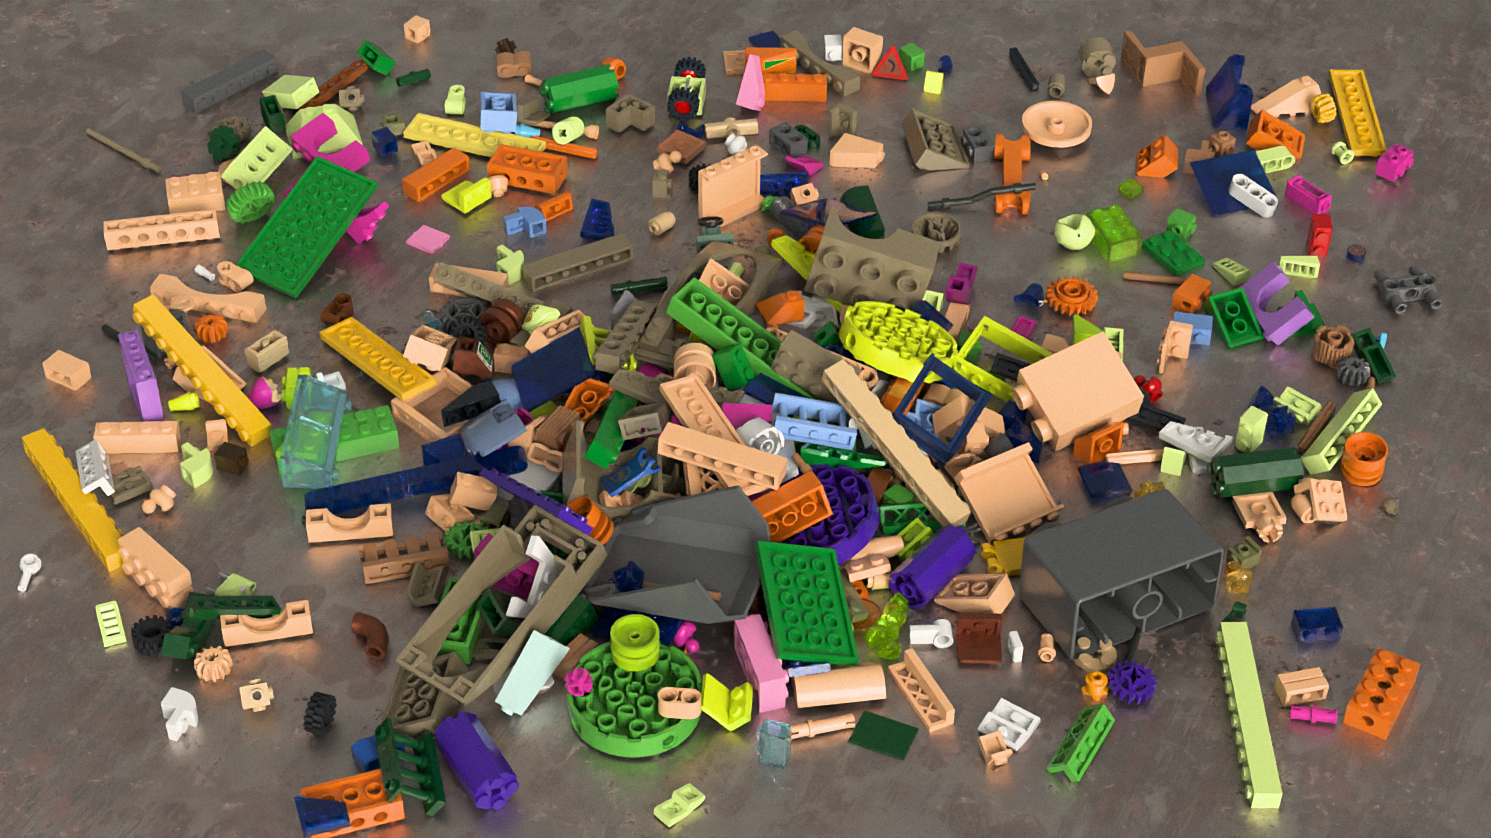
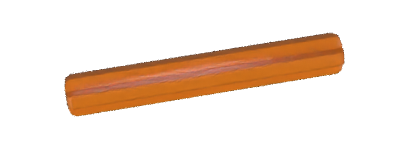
M539 136L532 137L533 139L546 141L545 149L596 159L598 151L595 148L572 143L559 144L553 139Z

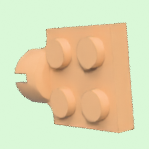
M1273 492L1233 496L1232 504L1245 528L1255 529L1261 540L1269 543L1267 536L1270 537L1272 542L1282 536L1283 527L1281 524L1286 523V515Z

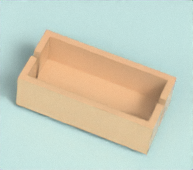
M140 527L119 538L120 548L118 552L122 557L124 572L127 575L133 576L139 586L143 585L151 597L155 596L160 604L171 612L176 613L186 607L189 592H193L189 570Z

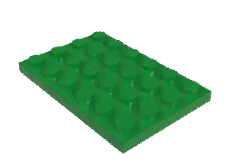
M757 541L754 547L776 659L855 666L859 662L835 549Z

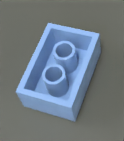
M481 92L480 130L489 133L494 131H501L507 134L516 132V94Z

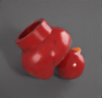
M1137 375L1134 378L1137 385L1150 393V402H1155L1163 396L1161 391L1162 383L1157 377L1151 376L1148 381L1142 375Z

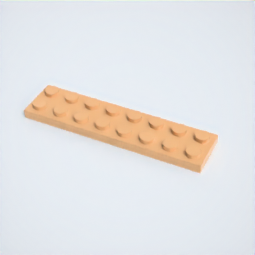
M697 374L660 384L659 391L683 427L745 445ZM713 471L724 488L739 485L747 496L771 489Z

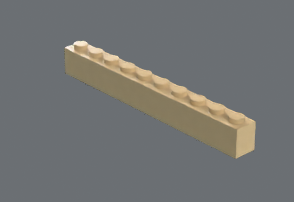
M842 359L824 370L821 381L942 527L948 525L956 527L967 522L971 513L968 504L957 496L956 490L947 484L942 473L932 466L930 459L923 455L918 449L916 442L907 436L902 425L897 424L891 412L881 405L879 398L871 393L866 382L856 375L854 368Z

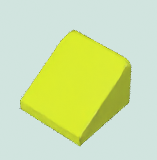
M927 71L924 92L940 94L943 88L944 73Z

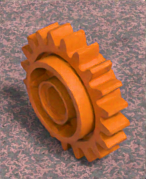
M1065 276L1064 280L1057 278V282L1052 280L1051 285H1047L1045 297L1049 307H1054V311L1061 310V314L1068 313L1069 316L1074 313L1079 315V312L1086 314L1087 310L1092 311V307H1096L1098 290L1094 289V285H1089V281L1083 282L1082 278L1075 279L1074 276L1072 278Z

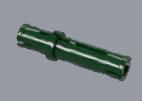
M666 276L640 281L627 280L625 283L611 284L610 289L612 296L621 295L625 290L634 294L636 292L668 288V281Z

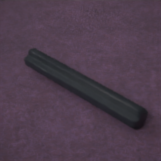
M1010 48L1009 55L1031 90L1038 89L1039 82L1018 48Z

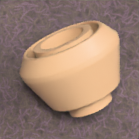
M502 175L489 177L491 195L493 197L503 196L507 191L508 179Z

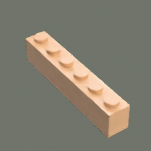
M670 422L667 423L659 437L658 454L774 490H778L786 474L787 458Z

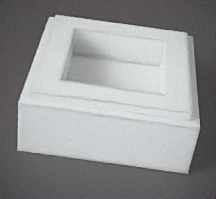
M1011 631L1008 634L1007 648L1012 660L1020 662L1022 661L1023 645L1018 632Z

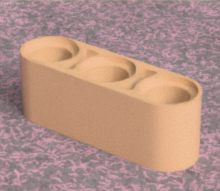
M950 302L941 327L955 341H959V333L964 331L968 320L970 305Z

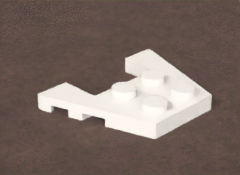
M531 535L526 551L528 556L539 562L528 601L525 602L518 597H511L506 613L508 617L526 618L560 575L554 562L553 554L539 536Z

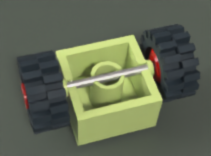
M685 57L682 58V61L679 60L675 67L674 76L671 77L667 95V110L671 116L675 115V119L680 117V121H683V118L688 121L689 117L693 119L694 116L702 115L706 97V68H704V63L701 64V60L696 61L695 57H693V60H691V57H687V60Z

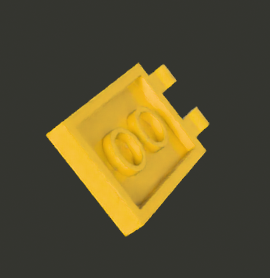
M1026 537L993 541V546L990 543L981 544L983 552H980L982 560H987V573H1003L1008 576L1021 575L1023 544Z

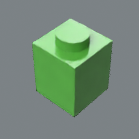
M914 43L899 48L900 59L903 66L908 70L913 71L924 66L925 52Z

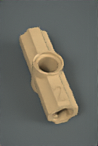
M729 117L723 122L707 123L704 125L706 139L728 138L733 133L736 136L758 134L757 118L736 120Z

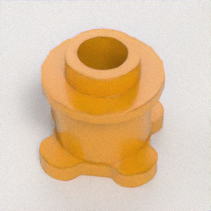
M1099 671L1088 673L1085 678L1087 685L1082 687V693L1090 696L1093 701H1099L1102 695L1108 693V687L1106 686L1107 676Z

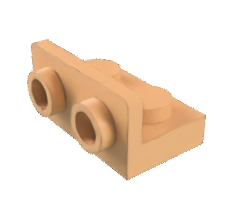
M450 494L431 496L425 512L444 531H449V526L456 527V522L464 524V520H467L468 523H471L474 519V515L464 506L450 503Z

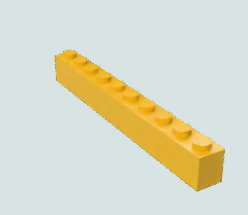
M154 294L133 304L132 316L137 324L140 323L145 333L156 341L158 348L163 349L167 353L172 363H176L180 372L191 380L194 388H198L202 392L205 400L213 404L216 412L226 419L227 424L238 432L243 442L246 441L252 447L270 437L271 423Z
M45 428L21 437L25 453L108 572L122 567V557L118 552L120 548L118 539L123 536L122 531L116 529L111 516L107 517L106 510L102 504H98L95 493L88 492L85 494L82 491L79 471L73 469L69 457L65 458L64 451L60 445H56L54 436L52 434L49 435Z

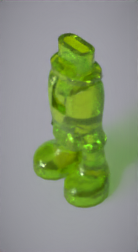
M895 593L893 597L889 598L880 618L865 634V641L868 647H878L876 654L885 659H897L902 651L901 644L895 640L899 638V632L906 621L909 608L907 606L908 600L900 593Z

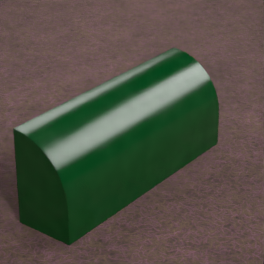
M857 186L847 190L841 196L839 203L849 230L864 238L884 239L885 228L869 186Z

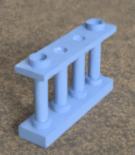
M775 393L772 412L779 413V416L776 415L773 426L783 434L784 439L847 450L853 449L857 429L848 428L852 417L841 404ZM788 415L799 416V419L789 418ZM808 418L818 419L819 423L808 421ZM828 421L839 423V426L830 425Z

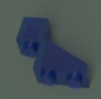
M1009 400L998 413L1003 416L1005 435L1014 448L1029 442L1033 450L1028 455L1033 462L1039 464L1043 444L1024 424L1026 422L1027 408L1020 410L1015 401Z

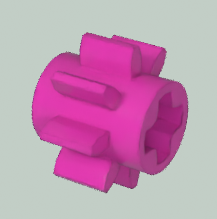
M574 668L572 673L567 672L564 679L566 681L565 688L574 696H583L585 691L590 692L593 685L591 682L593 677L583 668Z

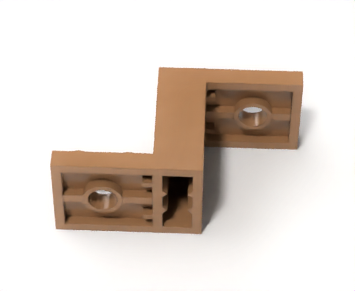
M1131 30L1124 31L1121 60L1142 87L1180 80L1194 98L1201 97L1206 69L1183 41L1145 48Z

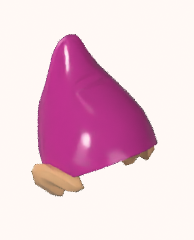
M261 376L253 384L247 398L257 409H267L279 404L283 396L278 394L276 389L278 386L273 383L272 379H266L264 376Z

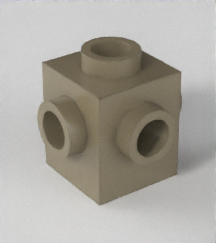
M355 86L346 87V90H339L341 108L348 110V112H357L358 109H362V104H365L364 93H360V89H356Z

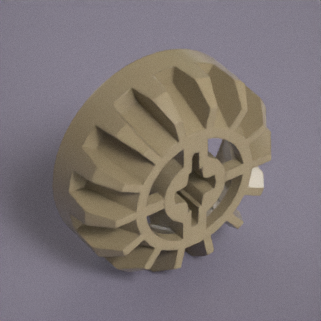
M930 212L918 216L913 221L911 233L923 237L928 236L930 239L941 242L938 252L941 255L944 250L948 253L959 245L961 240V224L951 215Z

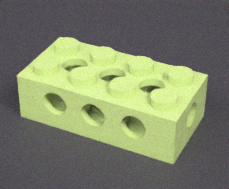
M265 126L220 177L236 190L247 183L251 184L253 181L265 183L293 149Z

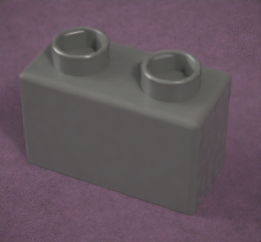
M1160 489L1138 498L1120 497L1110 502L1101 511L1064 524L1058 522L1046 523L1033 531L1030 536H1027L1023 544L1019 596L1048 633L1054 637V640L1071 660H1076L1082 653L1090 655L1102 650L1099 646L1100 640L1104 644H1108V639H1110L1112 646L1133 638L1136 627L1139 628V635L1141 636L1212 609L1216 602L1224 550L1168 489ZM1081 637L1088 638L1091 642L1090 647L1087 649L1079 648L1077 646L1078 639Z

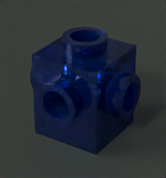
M1288 405L1265 410L1268 414L1265 426L1270 438L1293 433L1296 416L1294 412L1291 413Z

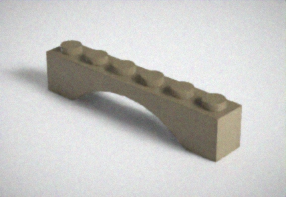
M797 30L780 37V48H797L796 62L813 75H827V85L842 96H847L860 90V75L851 68L833 65L818 58L809 49L807 37Z

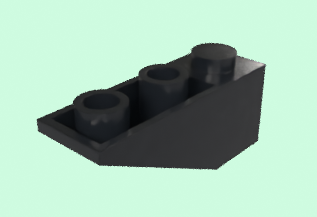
M492 381L470 387L441 410L443 426L447 427L475 418L500 403L499 393Z

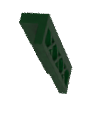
M273 595L189 596L185 616L188 620L220 619V615H248L257 619L272 617V615L280 614L281 608Z

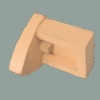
M1105 74L1090 77L1089 82L1090 85L1097 84L1099 89L1105 94H1110L1114 86L1115 75Z

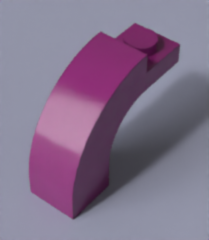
M959 263L956 276L950 275L946 288L947 302L966 305L969 303L978 266Z

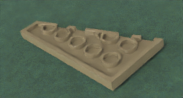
M619 369L610 380L609 387L647 404L666 401L659 391V386L662 383L669 382V380H664L663 376L653 378L647 377L641 372ZM704 384L721 410L723 403L739 404L745 394V391L741 390L731 392L727 391L725 387L714 389Z

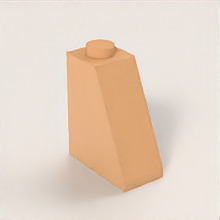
M844 133L830 151V166L876 168L885 156L883 144Z

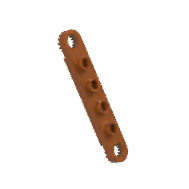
M362 59L352 62L349 67H345L318 88L319 93L298 108L297 112L307 107L322 106L327 100L333 98L339 90H343L349 83L354 82L357 77L368 70V64Z

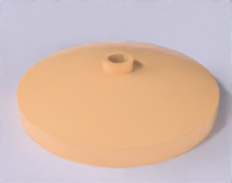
M1045 101L1032 105L1024 112L1022 129L1026 135H1029L1031 140L1049 147H1070L1084 142L1090 136L1092 119L1084 109L1077 105L1063 101Z

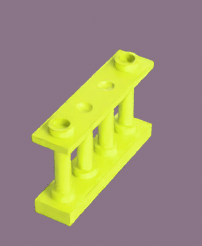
M583 315L578 334L583 371L591 372L593 365L596 364L593 361L594 352L600 348L597 345H601V342L606 339L596 337V335L607 337L608 333L612 330L594 327L591 317ZM633 354L622 369L636 371L637 362L634 361Z

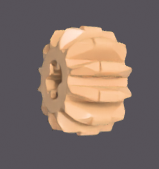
M211 645L210 649L202 648V653H196V659L194 660V669L198 677L203 678L205 682L209 680L216 682V679L219 678L224 680L225 675L230 674L233 665L230 653L227 649L223 650L221 646L214 648Z

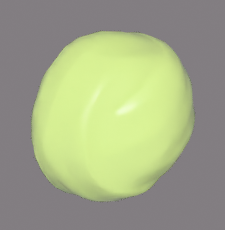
M1073 214L1060 219L1054 228L1057 243L1071 250L1083 249L1090 243L1095 234L1094 225L1084 214Z

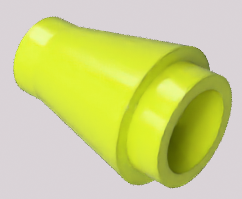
M189 391L172 400H168L171 412L195 410V408L200 407L196 392Z

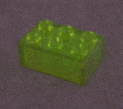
M1120 205L1086 212V216L1095 227L1092 241L1107 262L1141 254L1143 236Z

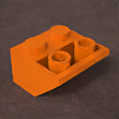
M1166 135L1154 139L1151 144L1142 147L1137 152L1136 174L1138 176L1164 178L1178 169V147Z

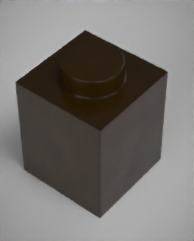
M224 442L214 454L217 470L239 476L249 463L246 448Z

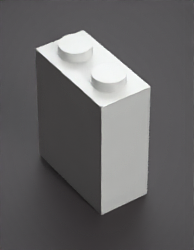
M517 458L514 463H511L508 470L504 473L539 493L541 490L558 493L562 488L560 472L551 471L545 466L521 458ZM498 487L499 497L506 500L513 498L512 494ZM527 503V507L531 509L533 506Z

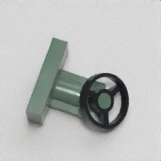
M708 216L698 219V225L705 227H702L703 236H696L697 253L714 240L734 245L733 233L721 234L720 225L724 223L722 217Z

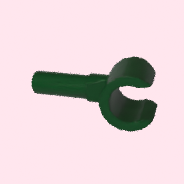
M1236 601L1230 614L1221 622H1229L1236 614L1243 617L1246 613L1245 608L1247 605Z

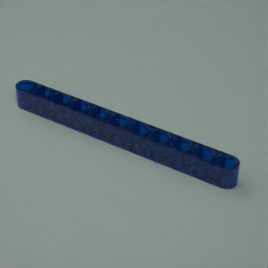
M512 446L495 450L485 457L476 454L309 491L304 495L305 513L306 510L327 508L332 514L369 507V505H377L450 489L457 472L480 476L479 474L483 468L489 471L494 468L507 476L521 473L528 468L525 449L521 446Z

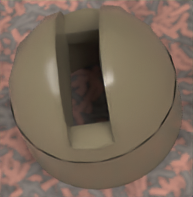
M1386 498L1382 502L1384 512L1395 515L1398 510L1399 499Z

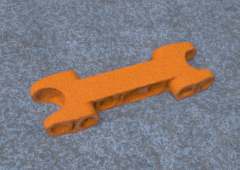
M1001 133L996 134L994 159L1003 160V186H1012L1013 183L1022 184V161L1030 160L1029 135H1022L1019 140L1011 141L1006 139ZM1023 191L1021 194L1006 193L994 195L995 213L1002 214L1005 208L1015 207L1020 210L1022 215H1028L1031 191Z

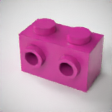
M1393 144L1378 159L1375 174L1394 182L1398 177H1402L1407 169L1412 167L1414 151L1407 149L1405 146Z

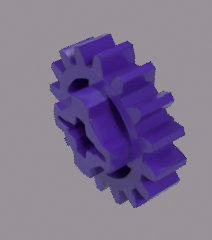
M1125 660L1124 665L1118 662L1116 668L1112 667L1109 673L1108 689L1113 690V696H1120L1119 701L1127 699L1128 704H1131V701H1135L1138 705L1141 699L1147 702L1149 697H1153L1157 682H1155L1156 675H1151V668L1144 669V663L1140 666L1137 665L1136 660L1132 664Z

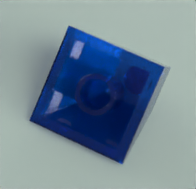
M460 433L421 445L424 476L426 478L453 484L457 472L471 474L470 461Z

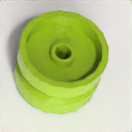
M639 614L623 616L615 621L610 632L611 657L619 668L638 672L655 665L660 655V632L657 623L650 617Z

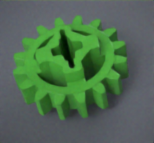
M464 520V524L456 522V527L449 526V531H445L444 537L448 552L452 551V556L459 554L460 559L464 556L471 559V555L475 554L472 549L470 532L487 530L488 528L483 527V523L476 525L475 520L471 523Z

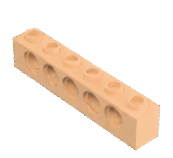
M216 209L104 221V237L107 250L220 238Z

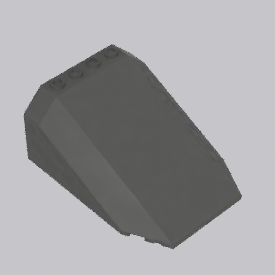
M739 485L637 507L632 510L633 514L623 520L620 517L613 521V533L604 544L607 558L579 592L580 596L596 605L707 624L745 619L761 583L754 545L757 541L771 542L769 524ZM637 580L664 584L636 589ZM707 591L720 592V601H714Z

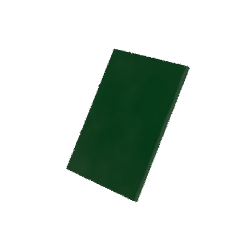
M864 710L848 742L904 760L919 728Z

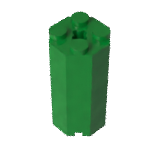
M607 64L544 79L542 86H539V93L545 101L543 104L545 112L554 115L616 100L619 97V93L616 94L615 90L619 89L615 71L613 69L610 70L611 65Z

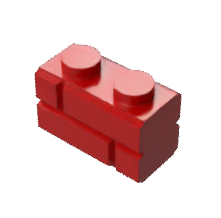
M1313 214L1311 216L1308 238L1306 240L1308 256L1327 257L1333 229L1330 215Z

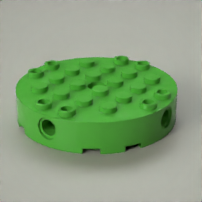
M611 642L592 649L579 660L580 663L576 668L587 670L590 676L593 677L591 681L593 685L590 692L585 691L583 696H574L567 690L568 715L576 733L592 747L621 757L652 756L679 745L696 728L701 714L695 719L663 717L658 712V692L662 688L696 689L700 694L702 692V680L696 665L678 648L660 644V655L655 665L638 672L624 670L613 662Z

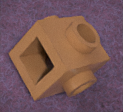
M1225 130L1211 135L1209 148H1212L1211 152H1215L1214 157L1219 160L1233 156L1236 138Z

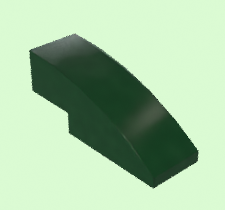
M1367 328L1351 335L1354 339L1353 349L1359 359L1364 358V362L1369 363L1370 376L1375 378V382L1380 384L1396 378L1381 343L1376 342L1371 329Z

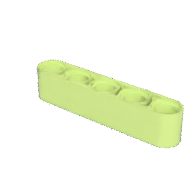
M1277 146L1216 160L1210 165V171L1219 182L1225 183L1232 181L1236 174L1252 177L1290 168L1295 162V157L1285 146Z

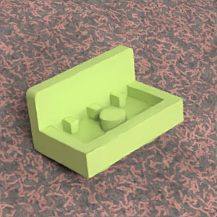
M1288 386L1279 398L1275 396L1273 399L1277 412L1282 415L1287 414L1295 422L1303 423L1307 426L1310 425L1322 408L1320 403Z

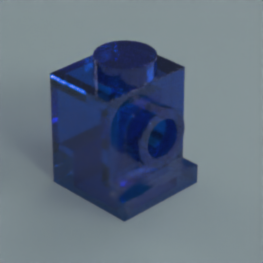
M631 560L628 561L627 566L613 571V578L609 579V583H613L619 590V593L642 589L645 572Z

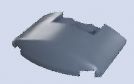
M507 399L466 422L461 429V441L464 448L470 454L476 455L480 452V455L485 457L525 433L527 429Z

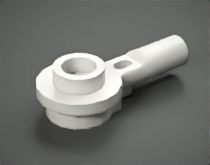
M26 554L21 558L20 569L23 571L17 588L19 591H26L32 573L37 572L41 568L42 562L35 554Z

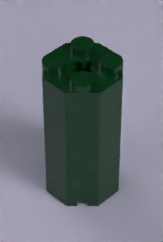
M1296 447L1214 457L1210 463H1207V472L1211 476L1210 493L1211 495H1216L1219 499L1294 489V485L1299 484V479L1304 478L1302 458L1300 454L1296 455L1294 453L1298 451Z

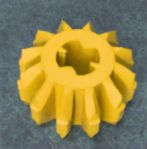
M1328 93L1318 94L1310 101L1312 114L1318 123L1330 122L1337 116V108L1335 107L1333 97H1330Z

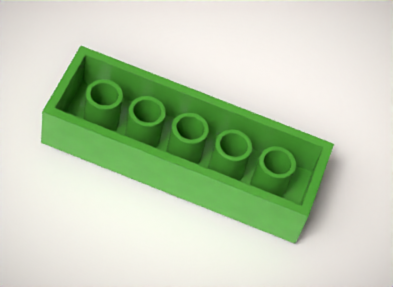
M389 405L331 417L332 421L317 461L276 457V450L300 424L269 430L271 446L279 474L399 449L398 431Z

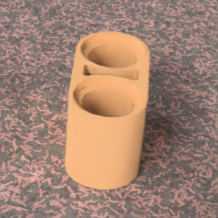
M662 688L658 692V712L667 718L695 719L701 714V694L696 689Z

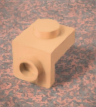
M1001 731L980 736L977 739L987 765L994 763L997 766L1008 761L1007 758L1013 754L1012 749L1007 750Z

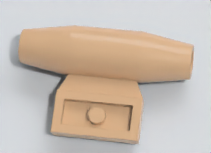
M901 536L872 538L859 553L839 565V570L846 571L850 582L890 572L891 566L888 559L898 555L904 548Z

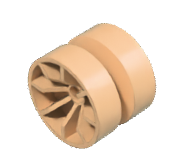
M688 343L681 346L674 355V380L697 374L703 384L713 388L716 383V364L712 358L714 352L708 346L701 343Z

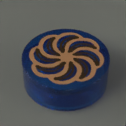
M1351 245L1348 247L1346 255L1350 260L1358 262L1365 259L1366 250L1360 245Z

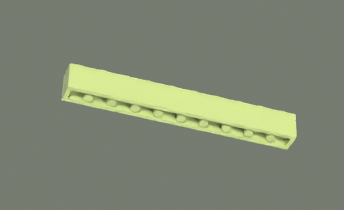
M1220 622L1219 631L1215 632V642L1220 646L1218 658L1223 662L1221 672L1222 677H1226L1225 693L1229 694L1228 709L1233 713L1231 716L1232 728H1236L1235 744L1239 745L1238 761L1243 764L1241 775L1242 780L1246 781L1247 784L1245 786V797L1250 800L1251 808H1279L1282 789L1247 622Z

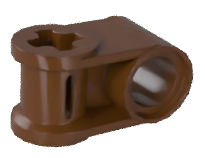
M346 293L337 295L322 311L321 322L335 325L353 316L354 309L351 296Z

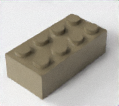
M791 329L780 345L771 370L827 402L839 403L821 380L824 370L841 361L842 358ZM846 361L847 364L854 368L856 375L859 376L861 369Z

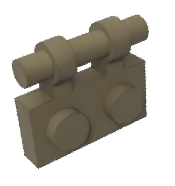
M140 466L133 469L130 467L118 475L112 474L115 492L109 495L114 504H118L152 490L153 484L146 473L142 472Z

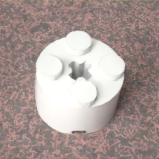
M760 417L748 421L736 430L746 446L780 456L778 452L780 448L783 449L784 447L783 434Z

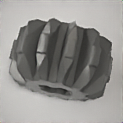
M1349 355L1347 358L1341 359L1336 369L1337 379L1342 381V384H1349L1350 387L1351 385L1359 387L1360 384L1365 385L1371 373L1369 363L1364 362V358L1358 359L1357 356L1352 358Z

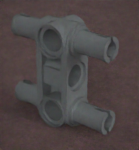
M1417 264L1409 268V273L1412 276L1388 278L1385 270L1379 269L1375 271L1374 278L1379 283L1380 299L1384 303L1392 304L1398 314L1406 311L1407 306L1404 302L1427 299L1433 309L1439 308L1443 303L1437 295L1436 279L1432 275L1424 274Z

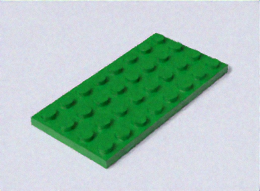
M316 156L235 265L248 270L254 280L296 299L379 187L378 183Z

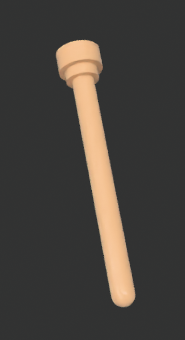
M542 121L536 125L519 122L524 125L553 129L557 124L556 122ZM587 126L584 128L583 134L590 139H597L599 126Z

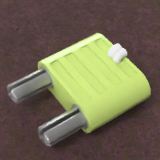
M221 570L219 577L225 581L218 588L207 584L205 587L207 592L215 596H250L256 589V582L236 573L229 574Z

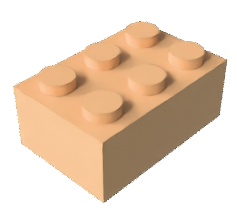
M220 172L192 174L165 179L170 214L216 209V211L226 210Z
M422 324L410 335L403 357L408 358L407 361L413 364L421 363L426 365L428 370L440 371L451 360L458 338Z

